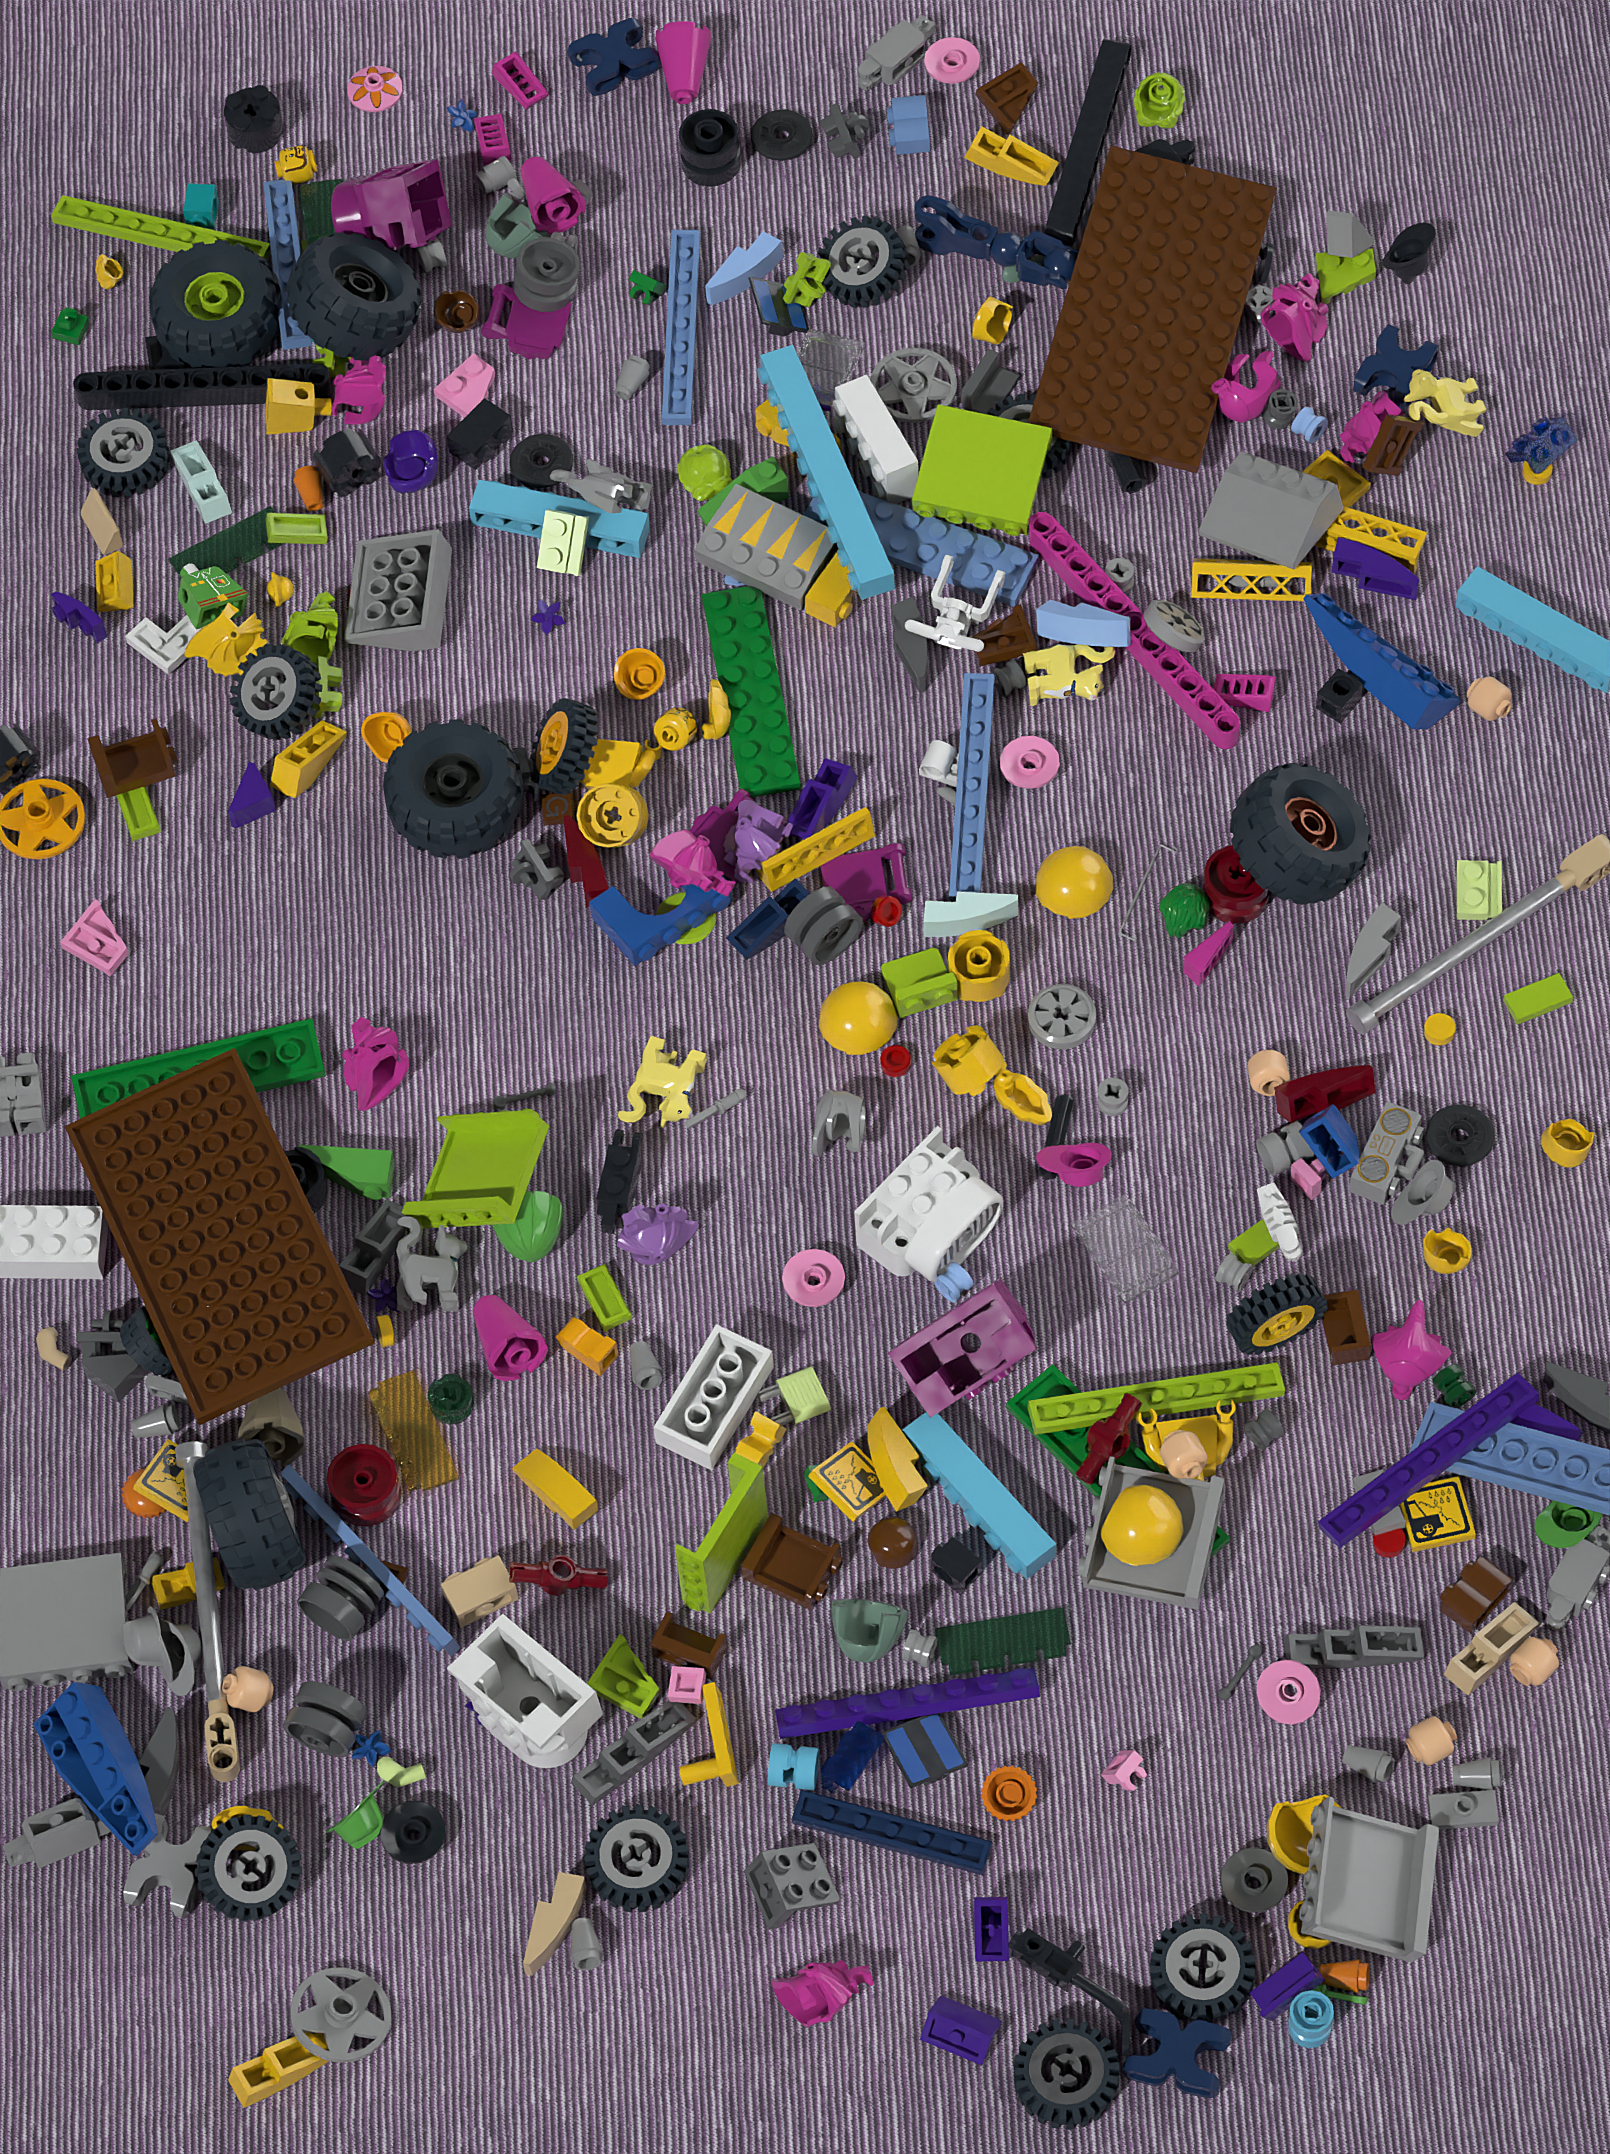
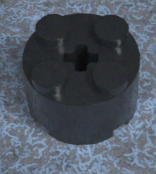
M257 85L245 88L226 97L224 118L229 140L234 147L247 149L249 153H261L270 150L278 143L277 139L284 132L280 105L276 96L268 91L266 86Z
M352 428L333 434L323 442L325 448L320 453L316 450L313 454V462L329 488L336 492L339 497H345L353 491L354 487L362 483L366 485L371 484L379 477L377 471L381 465V459L361 429H358V432H354Z
M12 723L14 728H8L7 725L0 726V793L2 795L15 788V782L24 776L26 778L33 777L41 768L38 764L40 751L20 726Z
M294 1147L293 1150L284 1152L315 1214L324 1205L328 1195V1184L324 1168L315 1153L303 1147Z

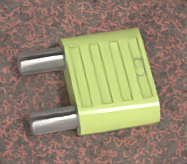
M812 1366L777 1379L776 1385L758 1391V1397L761 1402L781 1395L788 1411L770 1418L780 1425L792 1421L794 1424H798L831 1410L829 1401Z

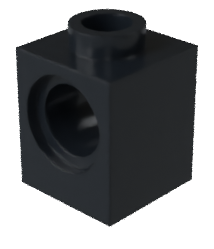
M1338 668L1317 692L1316 709L1341 724L1361 701L1363 683L1358 681L1355 675L1345 673Z
M952 1536L946 1544L940 1543L932 1552L931 1570L932 1573L959 1595H962L982 1574V1560Z

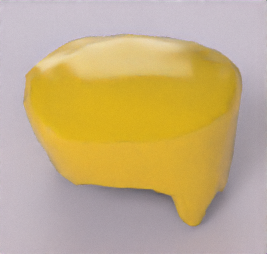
M988 297L975 315L972 325V338L991 344L1001 343L1007 334L1012 319L1010 308L1012 309L1013 306L994 297Z
M1574 1119L1560 1120L1551 1123L1543 1131L1541 1146L1553 1162L1562 1167H1576L1586 1160L1593 1144L1594 1132L1587 1131Z

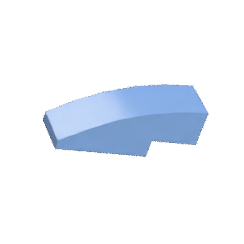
M762 231L747 251L737 246L705 285L707 303L714 305L751 287L749 277L760 279L765 277L783 259L782 241Z
M1051 599L1036 609L1038 636L1089 646L1128 647L1131 645L1129 617L1085 603H1080L1073 607Z

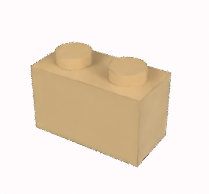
M499 1555L492 1559L484 1558L477 1562L473 1568L463 1573H454L445 1582L441 1583L443 1597L460 1628L519 1599L514 1583H510V1575Z

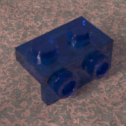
M1545 416L1533 423V430L1528 434H1523L1512 442L1513 447L1505 455L1510 463L1527 461L1535 474H1540L1575 444L1578 439L1563 416L1547 418Z
M857 1720L851 1731L847 1730L842 1736L838 1745L839 1748L833 1757L829 1756L824 1762L820 1771L823 1788L833 1794L839 1786L850 1791L883 1744L884 1736Z

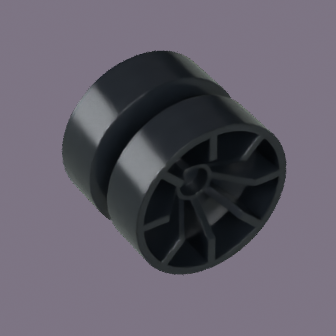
M715 109L699 110L686 117L679 128L681 165L685 176L693 183L707 187L719 186L729 182L736 176L741 164L739 133L736 122L727 113Z

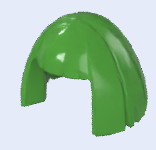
M526 1191L514 1224L492 1225L501 1244L512 1256L519 1260L536 1262L550 1253L558 1238L563 1221V1206L554 1195L549 1196V1193L534 1191L533 1194L531 1191Z

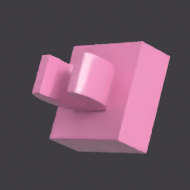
M1300 1158L1291 1165L1290 1179L1312 1200L1321 1193V1182L1327 1174L1324 1172L1325 1167L1318 1158L1310 1165Z
M672 1666L668 1691L669 1702L702 1704V1685H705L706 1678L705 1669Z
M1123 1750L1117 1754L1102 1772L1101 1776L1109 1784H1120L1123 1789L1134 1791L1136 1787L1131 1783L1130 1775L1134 1773L1138 1778H1145L1147 1774L1142 1767L1138 1766L1143 1758L1135 1750Z

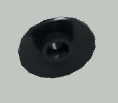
M406 1801L394 1806L385 1815L380 1832V1840L385 1851L394 1860L405 1864H420L433 1858L441 1850L446 1838V1824L441 1813L431 1804L422 1801ZM416 1832L420 1834L419 1839L416 1841L408 1839L411 1833Z

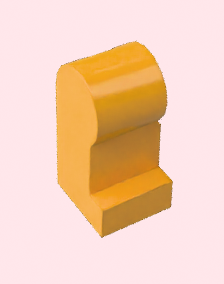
M572 1317L556 1335L558 1343L567 1352L600 1377L619 1356L617 1342L607 1335L603 1337L595 1330H591L578 1318Z

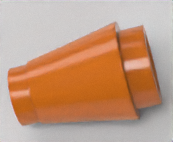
M304 466L294 472L293 482L307 511L322 509L324 504L321 473L315 466Z
M1361 1959L1320 1965L1319 1972L1325 1979L1321 1984L1359 1993L1360 1990H1368L1370 1980L1369 1963H1361Z

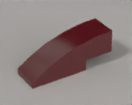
M569 815L563 816L571 883L583 882L587 908L590 907L589 902L608 890L606 876L599 855L592 842L585 838L578 824Z
M1371 1065L1326 1070L1274 1087L1277 1113L1290 1123L1315 1112H1320L1332 1104L1340 1110L1376 1093L1374 1072Z

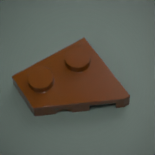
M1020 62L976 89L975 95L1008 135L1012 132L1036 91L1038 82L1024 64Z
M1021 604L1013 607V613L1003 621L998 618L987 629L981 630L971 637L984 643L982 651H974L979 667L1021 657L1024 653L1037 651L1036 642Z

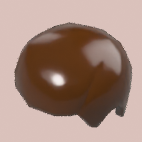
M459 289L453 292H442L434 302L433 313L439 325L446 331L463 333L471 330L477 324L480 318V307L474 296Z
M895 1516L884 1518L874 1524L868 1532V1547L878 1565L897 1569L907 1566L915 1559L919 1547L913 1527L908 1521Z

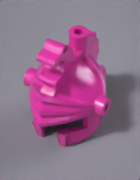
M1310 273L1302 277L1305 286L1299 281L1294 285L1287 283L1286 285L1280 284L1279 288L1274 287L1272 305L1269 306L1268 304L1260 313L1263 326L1273 340L1288 354L1304 362L1311 360L1312 342L1318 343L1325 336L1324 333L1327 328V317L1325 314L1328 312V307L1325 303L1316 304L1314 299L1318 293L1319 280ZM1274 310L1275 316L1270 319V311Z
M374 355L370 357L369 361L351 358L349 362L354 367L347 371L345 376L339 374L334 379L336 388L332 404L333 416H337L340 403L363 407L362 414L345 412V424L358 425L373 421L380 413L385 402L382 384L385 381L387 372L385 370L386 366L381 363L382 359L379 356Z
M1385 391L1376 393L1372 402H1364L1361 405L1360 411L1351 417L1350 421L1346 423L1344 432L1339 435L1345 444L1340 450V454L1345 461L1354 463L1355 459L1353 456L1356 453L1363 452L1367 454L1387 414L1405 415L1388 398L1390 395Z
M687 829L667 835L655 845L649 854L651 860L668 872L667 874L671 879L670 884L676 888L694 884L705 892L712 888L720 894L728 896L736 884L735 881L725 880L722 877L724 872L718 871L714 854L708 847L709 839L702 835L696 838Z
M360 1017L351 1026L352 1038H354L355 1043L354 1048H348L342 1054V1057L346 1060L343 1073L346 1085L349 1086L351 1091L357 1090V1108L360 1111L371 1109L387 1098L401 1083L409 1068V1057L405 1050L400 1049L398 1052L396 1032L394 1030L391 1031L388 1027L383 1028L381 1026L375 1028L370 1026L371 1021Z
M842 1959L834 1964L832 1962L808 1963L804 1969L797 1971L796 1976L771 1979L778 2001L790 2015L806 2028L818 2022L830 2021L833 2015L847 2004L852 1996L851 1993H859L858 1984L868 1983L869 1986L874 1985L869 1966L865 1965L848 1969L847 1964Z

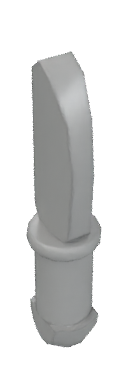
M1233 575L1226 581L1235 587L1245 588L1248 585L1238 575ZM1247 576V577L1252 581V580L1255 579L1257 576ZM1263 576L1254 584L1256 587L1261 586V588L1278 586L1269 576ZM1286 577L1277 578L1282 582ZM1292 578L1284 585L1286 588L1292 585Z
M737 1089L719 1101H714L713 1106L684 1122L687 1129H690L718 1112L724 1114L729 1108L746 1099V1092L743 1089Z
M152 1553L139 1575L135 1576L136 1582L125 1597L126 1613L132 1607L144 1586L150 1585L151 1578L162 1564L163 1557L160 1553Z

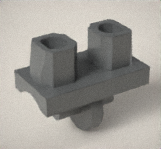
M838 103L831 105L832 114L820 120L827 137L840 133V136L828 141L831 152L835 158L848 153L854 159L861 156L854 135L859 139L865 136L864 132L870 125L868 118L865 115H858L857 112H851L848 119L847 115L841 112Z
M529 839L522 840L520 842L521 850L511 863L514 868L511 870L509 877L514 884L524 883L525 887L531 886L539 901L547 899L550 890L562 884L564 874L559 866L550 868L545 866L550 860V851L545 844L533 846Z
M105 1310L103 1319H92V1329H103V1332H77L76 1341L81 1343L82 1358L102 1356V1344L113 1345L112 1355L128 1354L126 1348L123 1347L120 1332H113V1329L121 1328L124 1324V1319H113L112 1310Z

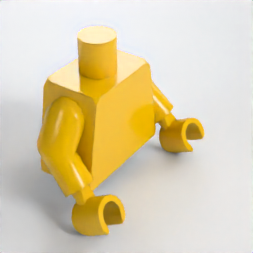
M598 739L597 745L592 747V751L595 752L594 757H589L588 760L591 765L588 770L584 769V779L578 781L585 784L588 790L608 783L627 785L632 788L638 787L651 771L654 762L661 757L662 746L659 744L656 748H650V740L646 739L644 741V751L642 752L643 747L638 742Z
M1220 1399L1217 1401L1216 1410L1220 1415L1219 1420H1217V1415L1156 1422L1157 1414L1153 1409L1149 1408L1151 1419L1144 1423L1141 1412L1138 1411L1135 1417L1137 1423L1144 1427L1142 1437L1147 1456L1163 1472H1168L1171 1475L1160 1456L1161 1445L1165 1437L1177 1430L1189 1431L1197 1435L1208 1457L1201 1473L1192 1479L1205 1481L1204 1477L1214 1476L1216 1474V1466L1224 1463L1233 1444V1421L1230 1420V1416L1235 1412L1234 1401L1231 1399L1232 1408L1229 1412H1222L1219 1408Z

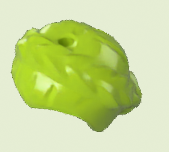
M1157 72L1147 76L1140 82L1139 87L1135 90L1134 97L1137 123L1140 126L1151 127L1157 125L1164 129L1175 126L1178 117L1183 112V103L1185 101L1184 88L1176 78L1165 72Z
M709 444L687 449L681 456L677 466L680 482L684 485L685 490L690 492L692 497L699 502L713 498L732 482L730 463L726 455Z

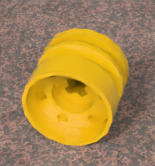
M608 783L595 786L585 793L579 802L576 816L579 829L586 839L597 846L612 848L630 845L638 840L647 828L649 814L647 803L638 791L627 785ZM618 809V814L622 816L621 820L613 822L614 817L610 815V812Z

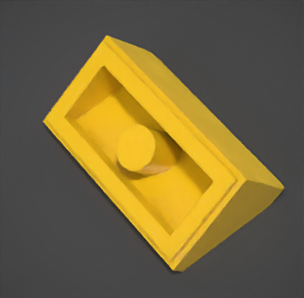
M116 551L95 561L97 611L107 612L133 608L131 559L120 551Z

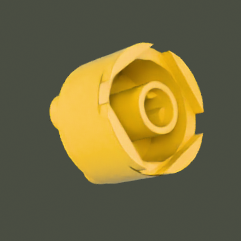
M985 930L969 931L963 933L958 937V941L953 946L951 945L948 952V973L953 972L955 975L958 997L963 1001L983 1002L1001 997L1005 993L1010 979V953L1006 943L1002 939L999 940L994 937L993 933Z
M978 1025L965 1028L968 1033L961 1037L958 1033L953 1034L933 1054L936 1061H932V1065L950 1090L956 1095L969 1093L971 1096H976L986 1088L985 1083L993 1076L1002 1073L1007 1067L1003 1055L985 1030Z

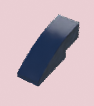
M794 878L774 899L771 896L767 897L726 939L748 960L785 936L784 926L787 918L793 909L810 893Z

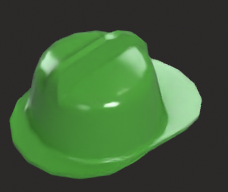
M1553 1500L1536 1518L1534 1530L1537 1537L1544 1544L1555 1548L1572 1547L1583 1539L1586 1540L1592 1534L1603 1514Z
M385 1781L381 1782L350 1814L330 1827L326 1833L334 1830L346 1843L355 1849H360L375 1839L381 1832L383 1816L373 1795L382 1787Z

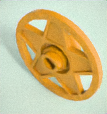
M36 779L24 782L10 790L0 801V841L10 852L23 858L46 859L63 853L78 840L85 825V810L79 795L68 785L56 780ZM40 787L54 788L66 794L48 799ZM23 792V806L5 810L9 803ZM77 807L78 820L73 831L64 819ZM2 827L20 831L18 847L5 836ZM45 839L60 843V845L51 849L36 851Z

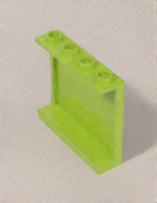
M938 404L912 497L913 511L927 518L938 516L955 524L966 522L974 524L977 528L983 530L994 528L1003 530L1004 533L1011 536H1019L1020 534L1028 536V523L1047 451H1050L1053 441L1052 428Z
M528 1108L518 1111L500 1110L491 1113L476 1112L475 1114L463 1115L454 1113L449 1116H438L437 1121L448 1130L422 1201L405 1202L402 1213L405 1216L417 1219L422 1225V1229L439 1228L440 1225L444 1227L514 1224L549 1125L539 1117L540 1115L536 1111Z
M735 1452L727 1462L731 1495L697 1551L694 1553L679 1544L675 1546L682 1600H684V1603L689 1608L695 1611H701L702 1609L709 1614L713 1611L768 1519L763 1466Z

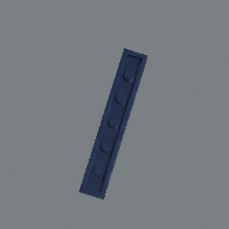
M802 1789L791 1819L792 1824L982 1876L984 1875L993 1846L992 1841Z

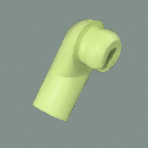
M387 1756L380 1758L377 1763V1773L379 1776L395 1787H402L426 1778L421 1763L404 1768Z

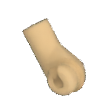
M53 1327L41 1329L36 1337L40 1357L65 1371L69 1367L72 1357L57 1349L58 1332Z

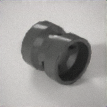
M1285 389L1274 391L1264 411L1265 422L1274 429H1283L1289 426L1298 406L1296 396Z

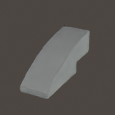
M1383 902L1370 916L1353 947L1348 964L1345 996L1349 999L1389 960L1391 943L1389 942L1400 932L1401 916Z

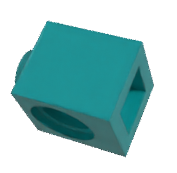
M188 183L183 208L186 224L215 229L219 207L216 185Z

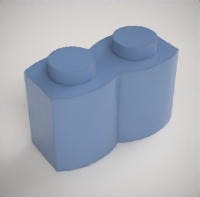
M925 95L892 98V107H887L888 124H894V129H889L890 146H896V155L930 152Z

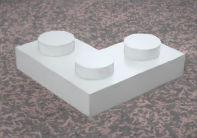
M186 615L166 633L145 617L125 638L129 645L169 675L187 659L184 656L185 648L190 639L200 629H195Z

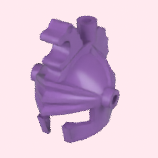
M743 800L738 804L739 817L737 823L730 828L726 835V840L723 844L726 856L723 860L731 866H736L734 877L741 883H752L753 879L749 876V872L753 868L760 870L763 861L779 853L781 849L780 842L784 837L789 836L793 825L788 823L785 827L780 824L783 819L782 815L765 809L752 800Z
M662 1203L653 1208L638 1205L622 1215L624 1226L619 1234L617 1247L631 1252L635 1262L644 1265L658 1264L676 1253L693 1236L699 1224L697 1221L686 1220L688 1214L685 1209H681L679 1206L668 1207Z

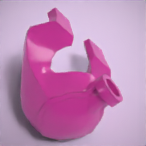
M1272 351L1262 352L1253 362L1252 369L1257 374L1255 388L1248 389L1241 385L1239 381V370L1250 357L1248 354L1237 355L1228 363L1225 377L1212 384L1211 389L1219 396L1217 401L1218 408L1229 419L1244 423L1257 418L1264 411L1271 394L1280 388V379H1276L1277 371L1269 365L1274 357Z
M1420 1299L1413 1304L1401 1328L1388 1326L1387 1332L1371 1336L1376 1358L1386 1377L1393 1382L1392 1394L1399 1400L1408 1399L1411 1396L1413 1387L1421 1384L1426 1378L1437 1371L1452 1354L1449 1348L1440 1344L1441 1336L1426 1334L1424 1325L1425 1307Z

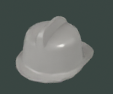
M1435 1159L1424 1164L1414 1179L1400 1193L1391 1210V1218L1394 1223L1399 1225L1408 1224L1420 1215L1428 1216L1440 1213L1449 1204L1452 1194L1456 1189V1184L1445 1175V1167L1441 1161Z
M149 1606L146 1616L125 1622L122 1625L124 1648L128 1657L138 1665L158 1666L164 1679L171 1683L173 1671L161 1636L159 1619L155 1608Z
M166 1620L159 1621L161 1636L173 1671V1680L171 1683L167 1682V1685L174 1694L178 1696L187 1695L192 1690L194 1684V1669L201 1660L202 1644L200 1638L188 1623L174 1625Z

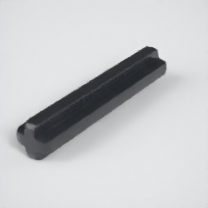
M1067 1094L1057 1095L1055 1098L1044 1148L1064 1145L1074 1100ZM1039 1167L1038 1174L1043 1179L1049 1180L1057 1177V1173Z

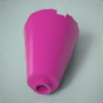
M690 21L667 23L661 32L659 29L656 30L655 41L669 95L679 104H689L698 97L711 43V31L704 25L703 30L695 28V22Z
M531 157L524 162L520 173L531 219L537 230L542 232L541 230L548 231L549 234H552L554 231L561 233L573 227L578 222L577 217L581 211L584 214L586 210V201L582 193L543 157Z
M486 1295L476 1302L472 1313L487 1366L493 1376L502 1381H514L520 1379L519 1374L527 1369L530 1373L536 1370L544 1361L548 1352L544 1336L499 1296Z

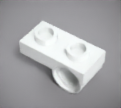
M933 740L921 763L919 775L957 787L959 754L956 753L955 748L950 744L940 740Z

